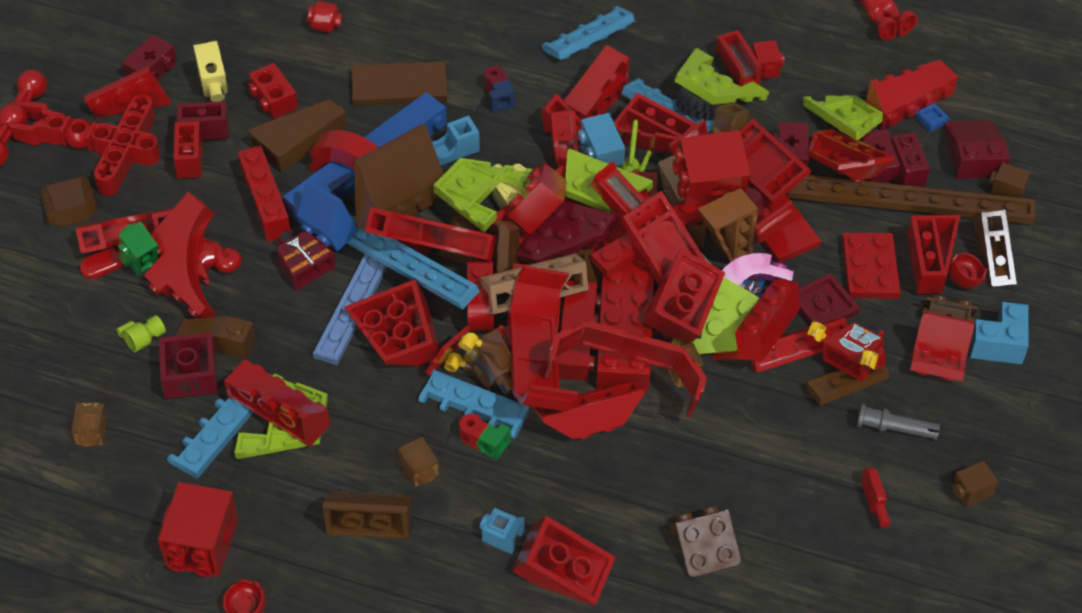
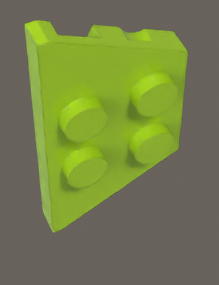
M856 95L825 96V101H814L811 96L803 98L804 107L854 140H859L882 122L883 112Z
M569 149L567 151L565 196L601 211L613 212L590 187L594 176L606 167L608 163ZM616 167L638 192L644 189L648 192L653 188L652 180ZM608 180L607 182H608V183L615 189V191L625 200V202H626V203H629V201H628V200L625 198V196L615 187V185H614L610 180Z

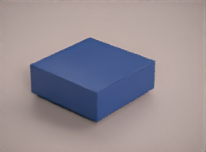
M935 103L919 110L915 115V118L929 132L944 126V122H949V117Z

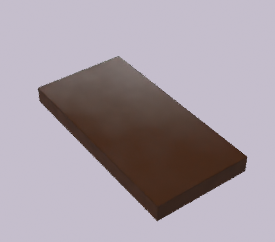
M445 61L352 65L353 106L412 103L426 92L439 102L447 101Z

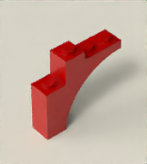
M188 192L151 233L152 238L158 245V253L161 257L144 276L151 282L148 286L158 295L164 293L169 297L174 296L179 302H186L190 306L187 310L196 318H201V316L209 318L214 317L217 313L209 305L202 292L198 278L197 260L202 236L215 213L199 198Z
M370 207L365 228L367 233L489 261L493 259L498 237Z

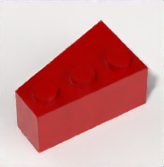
M961 215L911 216L906 235L917 294L942 293Z

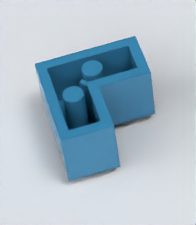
M606 113L581 119V130H578L579 152L608 164L614 161L616 166L624 164L625 146L610 114Z
M1002 302L996 322L976 319L970 341V358L1015 364L1023 363L1028 349V305Z

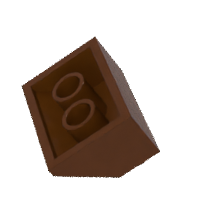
M340 491L337 493L329 492L323 502L327 535L409 539L412 519L411 497L401 494L387 496L375 493L351 494L346 491Z

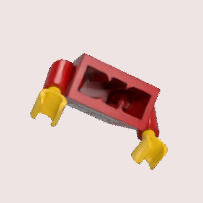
M819 322L811 323L807 334L814 336L816 341L823 342V361L862 382L873 369L882 370L884 368L886 351L883 348L884 331L880 326L873 325L871 328L866 329L857 323H852L844 329L828 331Z

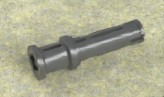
M861 403L857 419V427L862 425L878 428L879 432L890 429L937 440L939 433L930 432L928 429L937 431L940 429V423L890 414V411L886 408H883V410L866 407V404Z

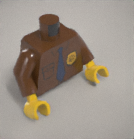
M495 329L480 338L474 333H467L462 336L458 345L467 351L463 356L465 360L459 354L451 353L445 362L444 368L449 372L455 373L459 366L463 367L464 371L475 373L487 389L497 384L504 395L512 392V378L510 376L512 373V355L499 331Z

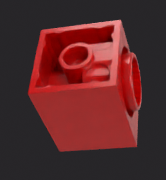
M740 130L680 138L679 147L675 148L676 159L672 160L674 175H678L677 191L679 197H683L685 206L710 203L721 198L727 192H733L739 188L746 192L751 174Z
M178 483L172 502L165 511L162 530L158 538L167 568L175 572H194L202 577H220L239 521L233 492Z

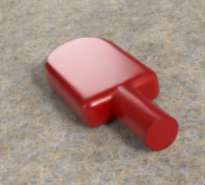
M112 246L83 259L80 263L81 274L85 278L96 279L122 268L124 264L118 255L120 250L117 251Z
M867 467L862 471L861 483L870 511L876 513L881 527H888L891 522L885 507L887 497L881 479L874 467Z

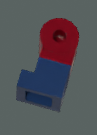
M499 66L486 68L484 71V87L489 92L492 112L515 107V91L504 70Z

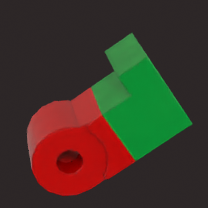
M476 414L464 415L459 421L461 440L495 460H498L511 442V428L502 423L497 429L482 422L481 418Z

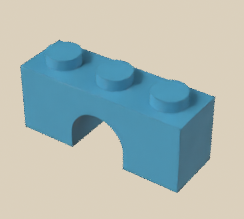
M469 116L447 123L446 134L439 140L432 141L440 165L480 151L479 131Z

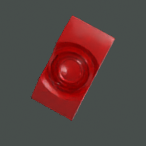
M755 119L750 120L740 129L751 174L749 182L771 203L775 204L811 173V170Z
M662 191L621 217L632 245L649 264L654 279L659 286L680 248L707 262Z

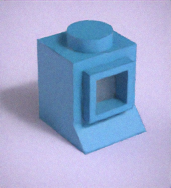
M494 508L491 515L485 514L481 521L482 541L512 554L514 551V538L516 535L522 537L524 534V517H515Z

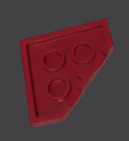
M563 201L528 236L516 255L519 261L529 264L548 261V259L561 254L563 257L582 250L581 246L593 241L596 244L605 241L617 224L618 219L615 214Z

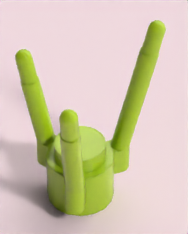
M634 120L629 158H626L624 164L617 167L626 171L644 172L652 152L650 150L647 151L641 165L634 158L638 121Z

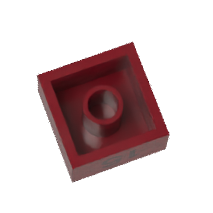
M212 332L159 338L160 373L165 399L218 393L216 350Z

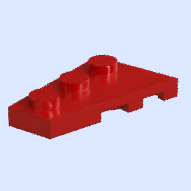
M148 66L84 96L86 104L96 118L125 113L131 99L137 94L149 95L152 98L154 108L171 105L170 97Z

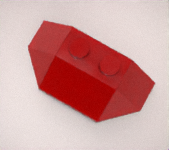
M834 129L814 132L808 151V156L835 170V173L850 177V180L854 182H864L865 179L878 176L894 161V156L859 140H854L850 136Z
M636 380L625 384H616L578 394L569 412L536 407L535 411L545 424L572 439H585L593 433L601 431L610 432L616 427L624 425L644 396V389Z

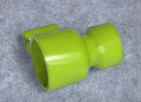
M156 315L147 319L146 324L129 321L116 329L118 335L125 340L128 347L134 353L150 345L152 337H159L166 333L163 322Z

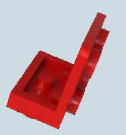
M924 312L920 321L910 370L916 371L921 375L931 374L940 376L948 381H963L965 362L974 330V323L969 320Z

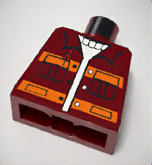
M286 231L278 237V243L280 244L277 247L278 261L295 291L335 269L334 252L310 233L302 232L293 237L290 232Z

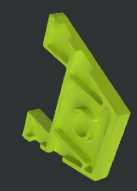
M698 48L690 55L675 79L676 83L711 104L735 103L736 99L739 98L745 102H751L753 97H759L760 101H764L769 94L768 90L754 82L740 87L733 83L730 77L718 74L711 66L713 57Z
M459 158L434 184V193L481 231L485 232L497 219V211L484 207L480 203L501 181L524 190L528 182L527 176L532 169L526 168V172L514 170V166L510 165L499 168L492 167L491 162Z
M724 277L701 332L700 339L697 338L689 346H685L672 338L671 344L684 347L685 350L689 351V356L737 351L735 331L760 298Z
M277 374L273 375V377L277 376L283 380L282 376ZM283 380L292 389H299L307 398L315 403L320 402L327 408V393L298 382L293 384ZM269 422L267 435L239 433L235 457L236 459L306 447L307 445ZM321 436L315 441L313 445L320 444Z

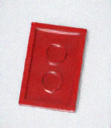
M843 233L842 245L847 290L851 298L899 299L900 286L893 233Z

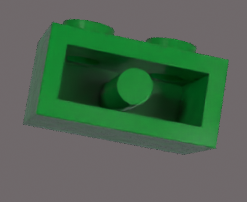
M141 221L135 225L129 224L121 230L118 245L120 250L119 258L126 267L130 265L138 276L151 268L158 260V245Z

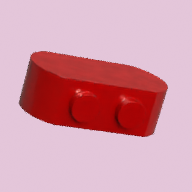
M467 261V280L477 285L479 293L468 303V326L471 328L469 332L494 330V315L490 312L488 292L481 285V277L493 274V261Z

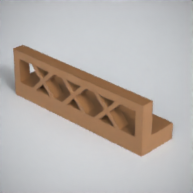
M577 254L528 265L569 273V277L564 284L566 288L561 289L560 297L589 290L586 261ZM522 267L481 277V285L488 292L490 312L493 315L509 311L513 293L511 290L514 288L515 278ZM579 273L580 284L571 287L566 284L572 275ZM507 292L511 295L506 303L497 305L496 294Z

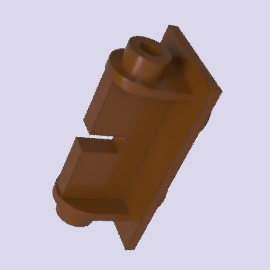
M933 295L931 298L927 297L924 302V306H929V308L924 307L923 313L931 312L945 316L949 315L975 322V317H971V315H975L978 307L972 306V303L959 300L957 303L946 301L947 298Z

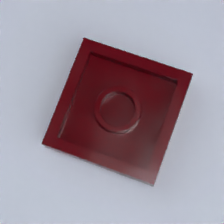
M831 273L798 288L800 310L798 312L810 326L812 322L823 323L839 317L848 320L859 314L860 307Z

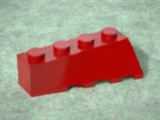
M941 60L920 65L913 72L910 69L904 70L897 77L893 74L884 77V81L871 80L866 102L883 112L882 122L877 127L880 130H884L889 126H895L899 121L914 116L919 110L943 98L952 96L956 90L958 76Z
M245 359L224 380L227 396L308 447H311L330 426L328 410L322 403L313 402L302 391L292 389L281 378L271 376L258 364H252Z

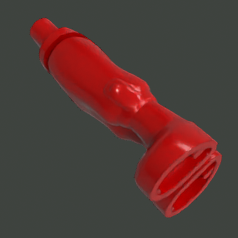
M860 0V3L867 12V16L877 24V33L884 40L894 39L897 33L899 36H904L917 24L918 18L915 13L906 10L900 14L893 0Z

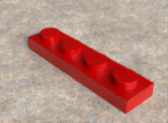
M843 317L821 323L828 331L847 327L846 319ZM810 327L783 335L778 339L763 362L751 360L753 371L758 373L823 352V342H818L814 339V336L807 334Z

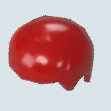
M964 252L953 257L950 261L948 272L951 280L957 286L964 289H973L986 279L987 268H984L974 255Z
M241 579L231 585L223 596V608L226 613H263L265 610L266 595L257 581Z

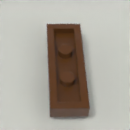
M885 366L882 370L873 369L862 382L839 369L807 382V390L821 406L889 379V370Z

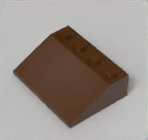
M424 124L416 126L354 160L356 226L365 230L370 207L414 216L442 199L434 193V184L444 174L427 127Z

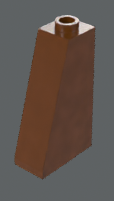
M330 99L251 128L248 130L250 147L261 146L266 160L282 173L311 152L309 151L322 134L331 130H345L347 128V114L342 106L336 105Z

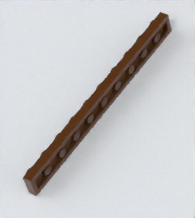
M812 175L806 176L787 194L788 198L941 215H961L960 217L973 218L981 212L1006 210L1007 222L1033 224L1035 220V199L868 181L854 182L849 179Z

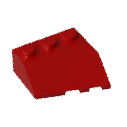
M415 279L344 306L386 364L420 366L433 361L440 351L425 293Z

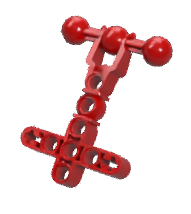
M34 69L26 70L18 77L17 89L19 94L15 101H9L8 104L0 109V167L8 160L9 151L6 145L11 136L15 140L34 146L42 142L56 145L63 144L64 146L69 144L76 149L88 147L90 152L95 151L97 154L102 155L94 171L98 192L103 196H112L119 191L132 163L150 166L160 160L157 138L153 134L148 133L155 120V112L152 98L147 94H137L131 99L118 126L106 123L97 124V122L91 124L84 119L72 121L71 116L65 117L64 114L51 111L44 103L31 102L32 99L41 97L47 89L45 76ZM28 118L38 121L33 125H27Z

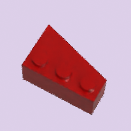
M606 45L563 101L571 109L575 110V114L580 119L602 115L623 95V88L628 84L629 57Z
M638 92L613 122L624 145L630 146L633 121L637 120L636 147L670 154L669 144L697 125V123Z

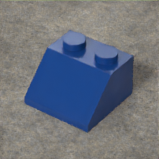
M310 180L305 183L297 217L302 223L300 228L303 232H308L316 237L325 246H330L339 251L358 232V229L341 199Z

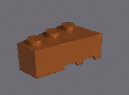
M741 188L733 192H727L721 198L698 208L715 245L729 262L741 256L753 254L758 208Z

